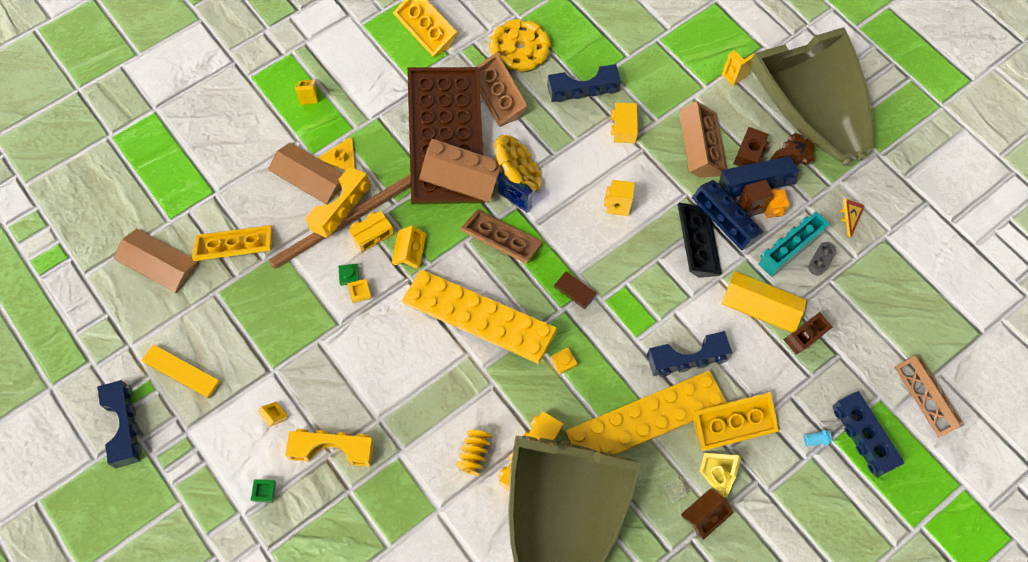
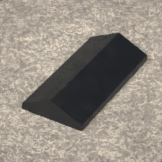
M679 202L677 205L689 272L699 278L721 276L722 271L711 218L699 206Z

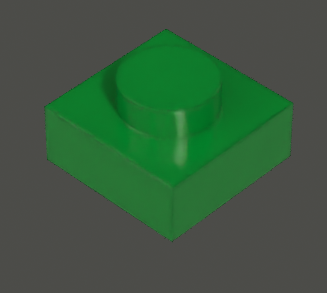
M358 264L338 265L340 286L359 281Z
M254 479L251 501L273 503L276 481Z

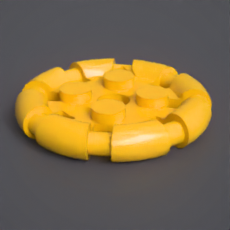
M521 19L506 21L503 26L499 25L493 31L490 37L489 49L491 55L496 52L499 54L507 70L512 71L513 69L525 72L533 70L537 65H542L550 53L551 42L549 35L546 31L542 30L543 28L539 24L530 20L526 22L521 21ZM522 44L524 47L517 48L516 45Z
M507 134L499 136L494 145L495 154L499 165L505 170V175L514 185H518L520 190L526 193L537 192L541 187L542 179L540 178L541 173L537 163L533 162L531 158L532 154L522 143L519 144L518 139Z

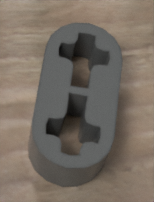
M823 242L816 250L808 266L809 271L813 275H822L828 268L836 252L835 246L832 243ZM827 249V255L823 256L824 250ZM819 261L822 262L820 268L817 269L816 264Z

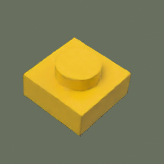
M367 279L348 283L352 303L372 299Z
M569 348L552 355L550 358L559 375L577 367V362Z
M277 402L261 406L258 411L269 426L284 422L288 417Z

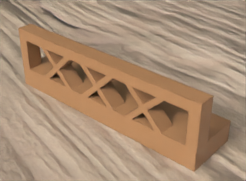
M915 355L894 367L938 438L965 425L920 355ZM910 363L915 369L913 378L906 376L902 370L903 367ZM916 381L924 383L926 387L924 395L918 394L915 391ZM927 399L936 402V413L928 411L925 407ZM938 417L945 418L951 427L941 431L937 426Z

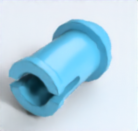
M821 430L818 433L804 434V442L806 447L822 444L828 446L829 443H832V436L830 431Z

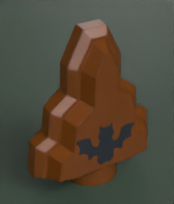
M794 133L788 136V141L784 142L782 148L777 150L771 157V160L790 156L795 165L800 163L804 165L814 162L812 153L814 146L810 140H804L800 134Z

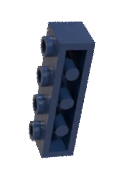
M787 156L722 170L719 184L729 196L738 197L741 196L745 185L767 180L771 189L796 184L799 170L792 158Z
M714 180L701 185L692 196V199L741 251L753 245L764 233L759 225Z

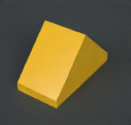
M316 79L298 81L295 90L300 105L318 103Z

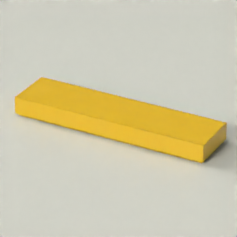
M155 345L151 346L141 360L144 364L208 399L220 384V381Z

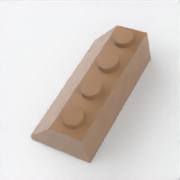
M695 101L679 110L680 123L683 130L682 137L685 142V154L688 160L687 167L690 173L700 178L721 176L722 170L727 169L717 113L700 102Z
M431 138L419 180L490 203L502 166L499 165L498 160Z

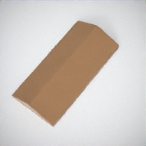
M496 52L477 67H479L480 93L498 126L501 127L518 120L529 106L501 57Z
M288 143L276 152L268 168L270 172L326 205L329 204L341 188L338 179L343 175L342 172L292 143Z
M479 209L460 229L462 232L526 264L534 259L543 241Z
M135 229L121 240L114 256L116 261L175 293L179 291L199 264L198 261H193L191 257L139 229Z

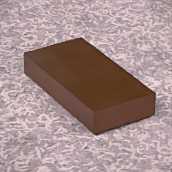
M566 271L554 284V288L583 309L596 296L595 291Z

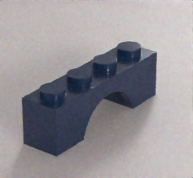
M616 64L600 66L596 76L587 81L574 80L565 72L550 74L547 80L551 102H562L569 99H580L606 93L613 94L620 90L621 85Z
M723 331L706 335L702 342V348L697 353L690 355L681 354L672 349L669 344L649 348L647 357L653 376L666 377L671 372L678 371L683 373L696 366L697 368H704L709 363H725L731 356L732 350L726 333Z
M123 380L97 386L100 406L107 411L116 412L119 418V428L116 435L105 444L108 464L116 469L140 462L139 455L142 454V450L136 437L139 434L137 424L134 423L133 416L136 415L134 405L131 404V397H133L131 386L127 385Z

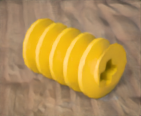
M472 429L467 431L468 437L464 439L466 445H463L461 448L464 453L459 454V459L462 461H457L456 466L467 474L480 476L475 470L482 469L478 461H485L481 453H487L488 451L483 446H490V442L486 438H493V436L488 432Z

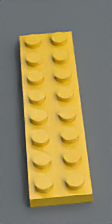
M422 269L402 299L403 304L537 364H540L557 332V328Z
M709 370L565 431V434L570 444L597 450V452L604 451L617 455L694 422L693 411L727 402Z

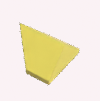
M704 453L699 472L717 493L727 499L737 476L741 457L739 455Z

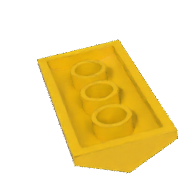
M404 0L393 12L434 58L449 49L458 34L428 0Z
M272 226L196 235L192 259L193 261L271 251L273 248Z
M734 271L721 304L792 333L799 325L807 300Z
M771 392L693 411L694 430L701 451L779 432Z

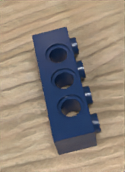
M859 391L837 401L832 406L835 416L843 423L846 434L853 439L858 453L864 457L869 471L876 478L905 463ZM851 413L857 416L858 421L852 418ZM863 431L869 435V439L864 437ZM874 449L880 452L881 457L874 453Z

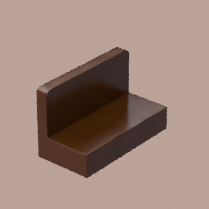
M709 489L687 508L681 516L692 524L697 535L704 540L734 512L725 497L713 489Z

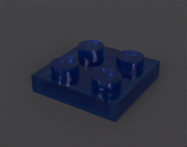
M502 170L498 175V194L528 213L532 208L533 190L527 184L512 182Z

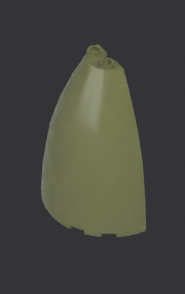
M845 27L815 35L805 46L788 50L786 44L753 55L750 65L764 91L781 114L804 137L840 161L843 166L850 164L854 159L860 161L868 157L867 153L874 149L871 102L863 71Z
M516 435L510 469L508 502L510 545L514 562H605L619 535L628 511L642 463L629 458L623 459V457L604 451L597 452V450L545 438L538 440L532 436L522 435L521 438V436Z

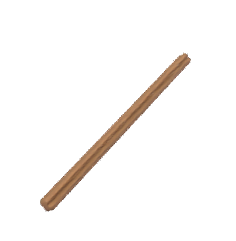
M410 174L353 208L333 233L411 186ZM313 232L270 258L269 262L275 269L326 237Z

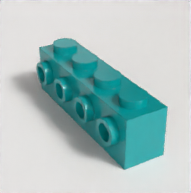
M817 211L810 217L806 216L803 218L798 227L794 226L787 232L786 237L779 238L774 243V247L771 249L767 248L760 255L762 259L758 265L771 277L824 234L830 223Z

